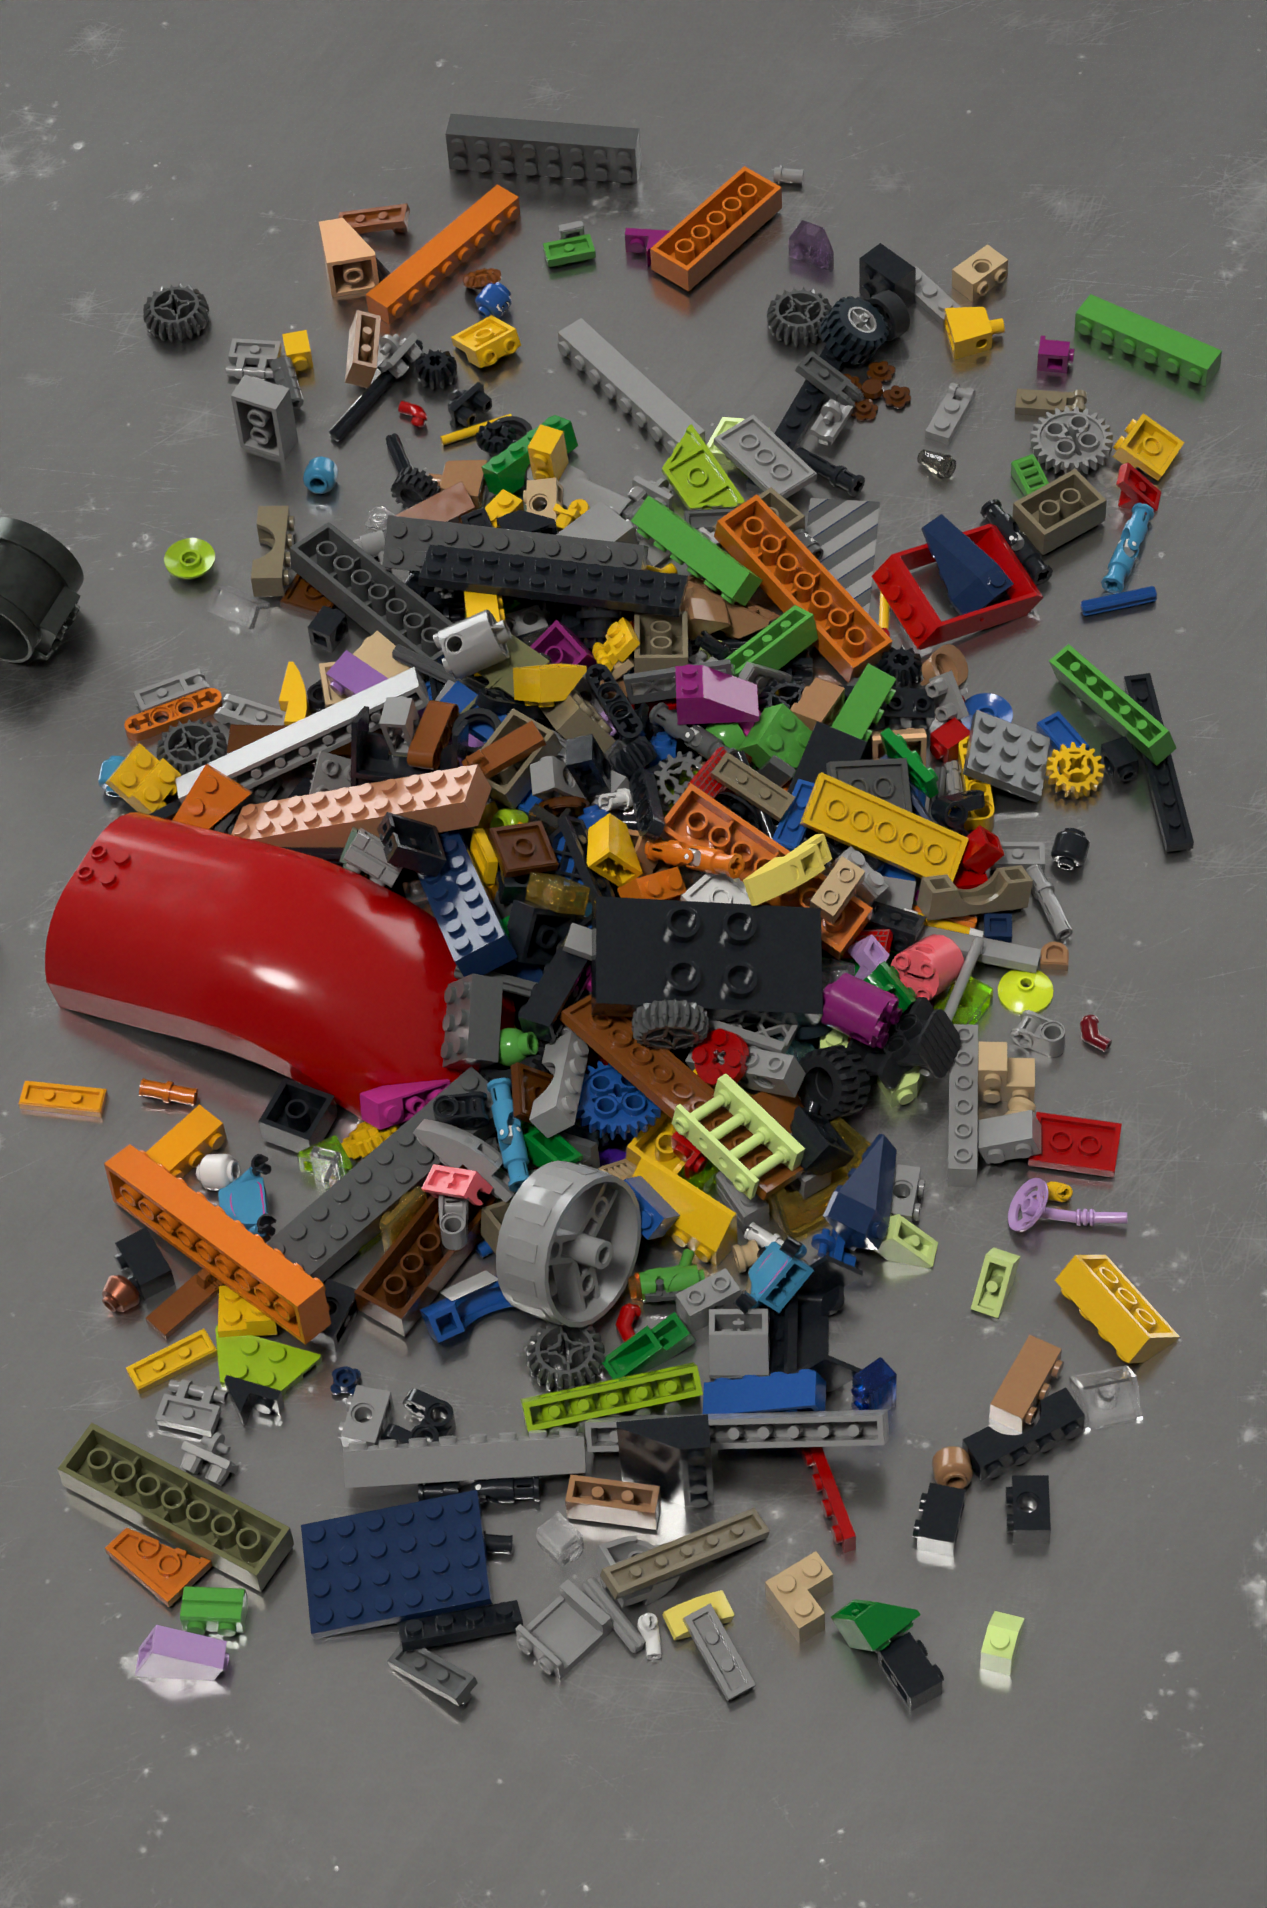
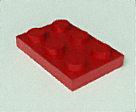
M1036 1112V1117L1041 1124V1154L1030 1156L1028 1166L1114 1178L1122 1123Z

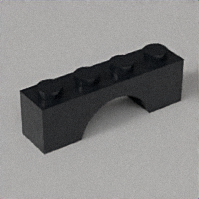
M1066 1387L1040 1400V1419L1031 1430L1018 1435H1006L988 1426L962 1440V1448L969 1453L972 1470L980 1481L988 1477L995 1478L1004 1469L1014 1464H1023L1033 1454L1039 1451L1046 1452L1052 1449L1057 1442L1065 1438L1072 1439L1081 1433L1084 1429L1085 1414Z

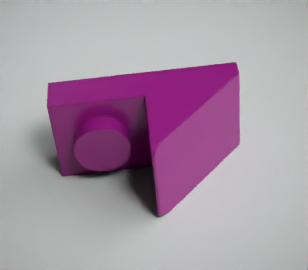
M626 228V252L646 253L647 267L651 266L650 248L671 230Z

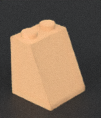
M344 218L320 221L322 247L332 298L369 292L379 284L375 251Z

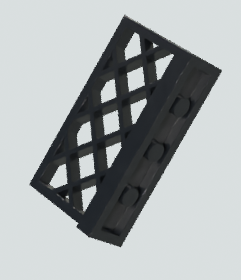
M564 814L557 820L559 827L548 836L555 855L556 853L562 855L559 869L535 874L540 876V889L548 905L558 906L560 895H565L566 900L563 909L571 911L573 899L579 898L580 902L575 924L589 928L592 925V913L588 917H584L588 901H591L593 906L596 896L615 897L609 880L590 869L587 865L588 830L584 821ZM564 836L563 851L557 850L559 839ZM570 856L574 860L572 873L566 872ZM551 873L557 874L554 889H550L549 886ZM565 875L571 876L568 891L562 892ZM580 878L584 886L582 894L576 895L575 891Z

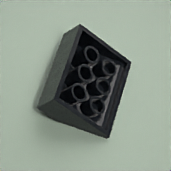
M708 1414L616 1422L622 1481L660 1486L661 1498L683 1506L699 1508L708 1504H714Z

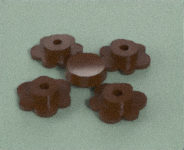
M887 361L880 363L872 362L869 365V371H867V377L872 379L866 380L863 385L859 383L858 377L843 374L866 397V399L858 403L855 402V408L851 417L857 418L859 422H863L865 419L868 421L874 420L878 406L873 404L871 399H876L882 394L886 400V405L894 406L897 409H901L905 406V403L911 402L910 389L908 387L894 385L891 389L884 391L882 383L883 381H891L892 375L896 372L894 366L888 365Z

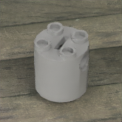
M486 609L439 630L437 634L433 635V639L439 650L442 649L445 658L442 659V663L448 674L452 673L455 680H462L509 659L510 655L506 642L512 640V635L505 620L497 622L493 614Z

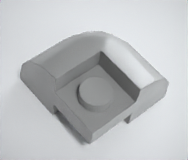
M636 1535L599 1545L596 1554V1566L604 1589L607 1590L608 1588L600 1577L603 1568L658 1547L659 1544L654 1546L647 1541L636 1539ZM679 1574L617 1600L621 1607L643 1601L645 1605L650 1604L669 1592L680 1576Z

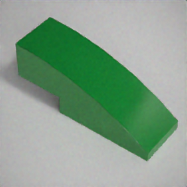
M520 1120L530 1163L542 1167L554 1161L577 1163L583 1159V1155L558 1133L547 1138L535 1125Z
M673 1312L652 1329L648 1325L608 1354L605 1357V1362H602L612 1379L645 1373L676 1356L697 1340L682 1318L676 1312Z

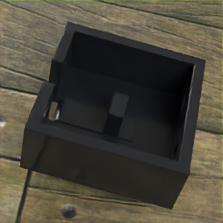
M390 812L385 814L377 830L380 840L385 846L383 850L387 863L397 868L403 867L422 875L427 874L437 877L447 860L436 826Z

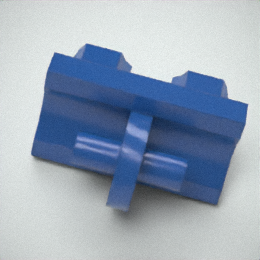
M824 1228L822 1229V1234H816L812 1237L811 1245L818 1250L817 1255L819 1257H824L827 1253V1256L855 1267L856 1256L843 1251L844 1247L851 1250L856 1248L849 1247L834 1228L832 1231Z

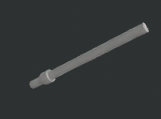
M976 937L973 939L944 1011L951 1022L983 947L984 941L981 938ZM921 1066L920 1073L924 1076H929L931 1072L927 1066Z

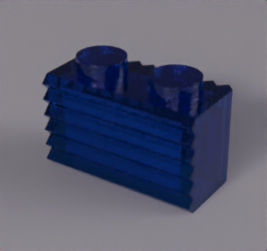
M879 1357L852 1376L853 1388L851 1392L853 1402L851 1407L853 1410H891L892 1406L896 1407L897 1374L883 1358Z

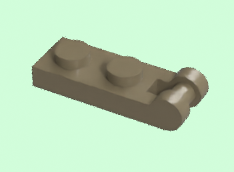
M1017 389L1015 414L1046 416V412L1054 415L1055 408L1064 412L1065 406H1068L1070 411H1074L1077 406L1079 412H1083L1086 409L1084 404L1087 402V392L1081 389L1074 392Z

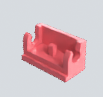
M433 1164L421 1189L439 1199V1195L468 1199L473 1205L481 1206L483 1203L477 1198L478 1190L480 1189L481 1192L490 1194L493 1187L477 1171Z

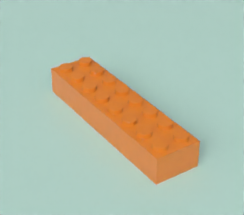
M757 494L717 521L714 538L733 558L763 580L759 587L783 613L796 605L814 614L818 639L812 644L847 682L861 676L868 663L872 666L878 664L883 652H889L893 640Z
M690 783L665 816L664 830L660 835L666 841L677 840L690 846L700 845L719 849L728 855L733 853L742 855L745 865L743 873L738 877L742 882L743 879L773 858L784 857L790 852L692 783ZM819 873L796 888L759 905L810 908V900L827 876ZM853 896L833 925L821 917L822 949L840 961L849 946L852 945L872 918L873 908L856 896Z

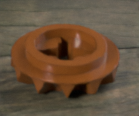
M477 269L466 274L463 277L464 286L471 289H483L488 283L495 284L500 281L502 276L498 269Z

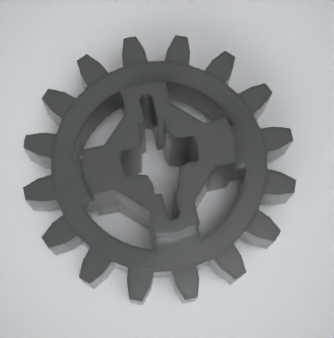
M678 751L677 758L675 759L670 754L667 755V764L659 762V768L662 771H654V775L658 779L656 784L657 789H660L658 791L659 798L665 797L664 805L666 807L671 803L675 804L687 789V784L694 777L692 768H695L697 771L702 768L701 756L694 760L692 752L689 751L687 756L683 757L681 751ZM676 766H680L679 768H677V769H675V770H671V769H673V768L676 767ZM686 777L688 781L684 782V785H679V781ZM665 783L674 789V795L667 790Z

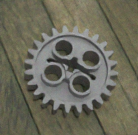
M1065 406L1064 412L1055 408L1054 415L1046 412V419L1039 417L1038 424L1033 425V431H1031L1030 449L1033 450L1034 456L1038 457L1039 464L1046 462V470L1055 467V474L1060 470H1064L1065 475L1074 469L1078 472L1082 470L1085 474H1088L1089 467L1097 470L1098 463L1104 465L1105 458L1110 457V451H1112L1113 433L1110 432V425H1105L1104 418L1097 420L1098 413L1088 415L1087 408L1083 412H1079L1077 406L1074 411H1070L1068 406Z

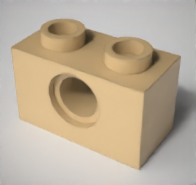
M987 244L952 269V287L973 302L980 296L987 294L998 283L1000 284L1008 277V259Z
M557 478L527 480V490L523 491L524 504L527 505V512L549 517L556 521L558 515L553 511L556 503L563 507V486ZM547 504L543 511H538L540 506Z
M841 856L810 900V908H821V917L833 925L863 883L865 871Z

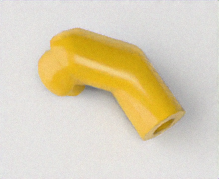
M1053 1181L1046 1183L1048 1186L1047 1200L1066 1202L1073 1195L1071 1186Z

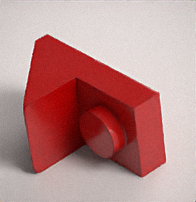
M1127 462L1121 465L1116 483L1121 489L1118 506L1120 508L1132 509L1135 504L1142 503L1151 506L1154 512H1156L1159 506L1161 491L1130 463Z

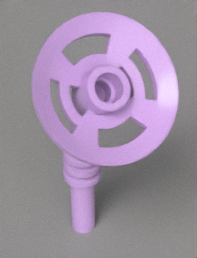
M1032 1178L1019 1188L1012 1199L1008 1211V1224L1016 1232L1028 1230L1039 1218L1076 1223L1077 1226H1080L1081 1223H1083V1226H1087L1088 1223L1090 1226H1094V1223L1128 1224V1212H1094V1209H1090L1089 1212L1087 1209H1083V1212H1081V1209L1069 1211L1046 1207L1048 1186L1040 1178ZM1021 1206L1023 1218L1018 1221V1213Z

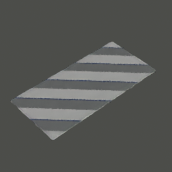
M810 498L806 532L819 543L824 551L822 558L819 560L820 563L858 604L869 613L873 579L871 576L874 569L880 502Z

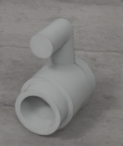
M382 530L361 535L358 539L352 540L371 557H379V563L383 564L385 538Z

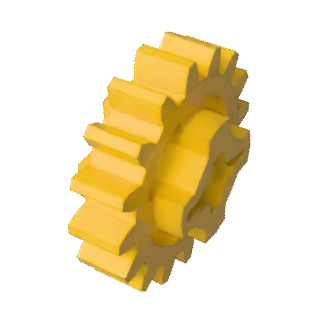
M1072 742L1070 748L1061 744L1060 752L1055 749L1052 751L1051 757L1047 759L1045 776H1049V785L1056 784V793L1064 790V797L1074 793L1075 798L1078 799L1079 794L1082 792L1088 797L1090 789L1093 791L1098 790L1099 783L1103 781L1105 765L1101 764V756L1094 757V748L1087 751L1085 750L1086 744L1083 743L1080 748H1077L1075 742Z
M365 1121L358 1124L357 1128L348 1134L349 1137L344 1138L341 1143L345 1155L348 1159L351 1157L356 1159L359 1156H362L364 1159L398 1130L400 1125L397 1124L379 1130Z

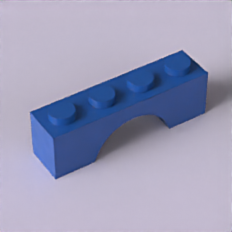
M497 1280L454 1301L445 1298L420 1309L429 1335L439 1343L464 1332L470 1323L488 1313L514 1306L504 1297Z

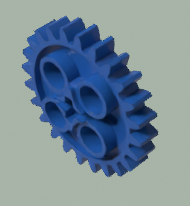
M600 1061L597 1062V1069L587 1066V1074H584L576 1118H581L580 1125L582 1127L589 1124L590 1133L597 1129L600 1130L601 1138L606 1133H610L611 1140L615 1139L616 1134H621L623 1140H626L627 1133L637 1137L638 1129L646 1133L648 1132V1124L656 1125V1118L661 1117V1109L609 1063L604 1066Z

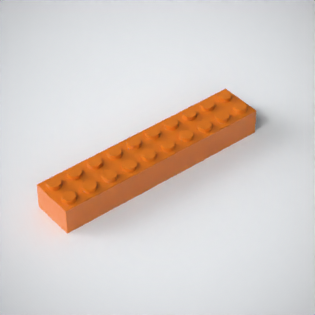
M129 1144L104 1163L113 1202L200 1267L205 1268L212 1276L306 1345L331 1325L330 1307L325 1295L326 1288L320 1279L312 1278L305 1273L298 1263L293 1264L285 1258L279 1249L271 1248L261 1236L249 1232L239 1220L234 1221L220 1206H214L207 1201L201 1192H195L189 1188L182 1178L174 1177L164 1165H158L151 1160L145 1151H139Z

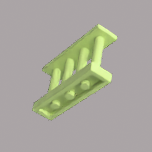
M727 1074L717 1079L713 1094L714 1098L693 1112L689 1113L681 1104L675 1108L671 1124L676 1131L684 1135L734 1184L738 1191L743 1192L750 1200L755 1197L759 1177L780 1163L785 1164L791 1171L801 1164L805 1148ZM721 1106L734 1115L711 1132L699 1122ZM740 1125L745 1126L753 1135L729 1151L718 1141ZM758 1145H765L773 1154L752 1169H747L738 1160Z

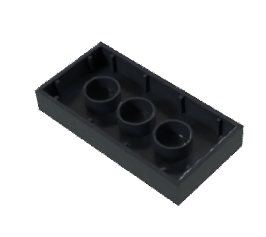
M596 896L592 906L591 1015L633 1017V1012L645 1003H653L654 1000L676 999L677 1001L686 1000L688 1003L694 1002L702 1006L707 1011L709 1021L817 1026L823 1015L821 908L771 905L751 906V904Z

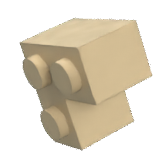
M979 1041L978 1101L996 1103L998 1101L1009 1102L1013 1097H1023L1034 1102L1035 1058H1007V1042Z
M817 1551L765 1581V1595L767 1601L799 1645L825 1630V1613L816 1601L833 1591V1573Z

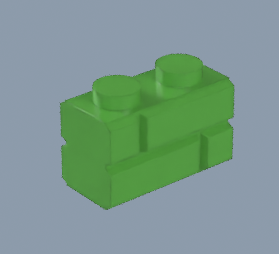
M185 1586L180 1612L183 1630L199 1635L205 1634V1631L217 1632L222 1636H234L235 1633H244L248 1607L246 1591L241 1588Z

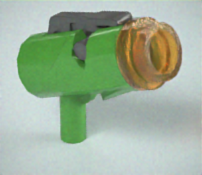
M685 1249L679 1265L635 1272L634 1276H630L628 1278L630 1299H638V1302L643 1301V1303L676 1300L675 1294L705 1279L704 1270H698L697 1264L691 1265L694 1252L690 1249Z

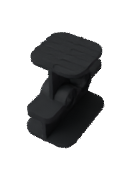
M918 997L911 1009H907L901 1015L899 1022L896 1025H891L888 1031L889 1038L884 1048H873L854 1038L850 1040L847 1046L854 1049V1054L858 1053L862 1057L861 1062L866 1064V1073L870 1076L868 1085H874L878 1075L883 1085L890 1089L896 1088L904 1072L909 1071L914 1066H927L935 1078L945 1077L961 1047L960 1035L946 1012L942 1009L934 1010L926 997Z

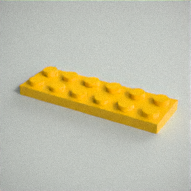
M822 772L817 776L800 822L802 826L824 834L847 846H852L856 850L919 878L947 874L952 882L969 838Z

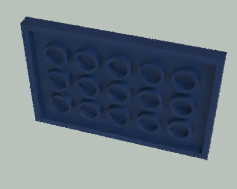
M477 1490L301 1525L310 1628L314 1639L493 1604L480 1496Z

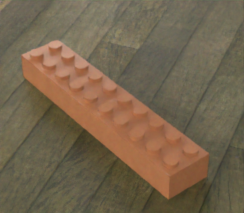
M478 764L442 771L437 770L431 773L411 775L398 779H388L381 782L365 783L359 786L343 787L337 790L294 796L287 799L249 804L242 807L231 835L278 847H345L352 827L357 829L363 828L379 837L377 828L387 812L434 825L438 833L479 825L492 788Z

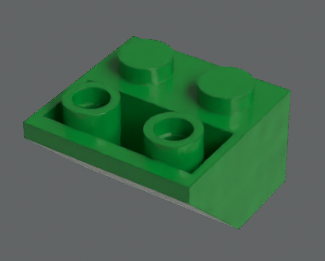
M853 1599L832 1615L831 1619L850 1648L878 1652L890 1644L891 1641L889 1639L895 1634H901L909 1630L914 1625L913 1620L921 1614L917 1609Z

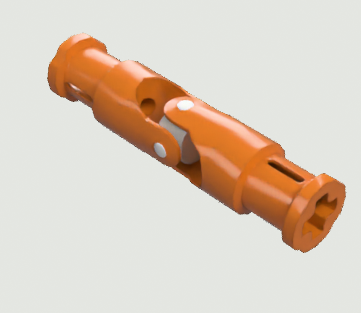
M661 837L654 842L648 840L645 844V854L647 859L651 861L660 859L669 865H686L690 869L714 875L724 873L733 879L738 878L744 870L745 862L742 855L737 853L728 855L719 849L700 845L690 846L677 840L664 841Z

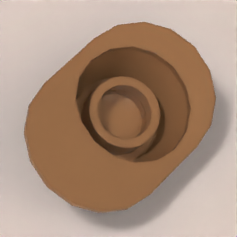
M950 644L943 645L933 652L921 667L924 678L920 683L921 686L929 684L930 678L951 670L957 685H961L968 677V665L962 652Z

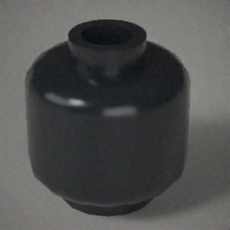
M1065 828L1064 831L1057 833L1051 856L1058 863V867L1064 870H1073L1074 867H1080L1085 863L1090 842L1085 837L1086 834L1076 828Z

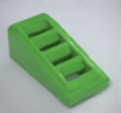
M1034 454L1012 461L1011 476L1024 496L1049 483Z

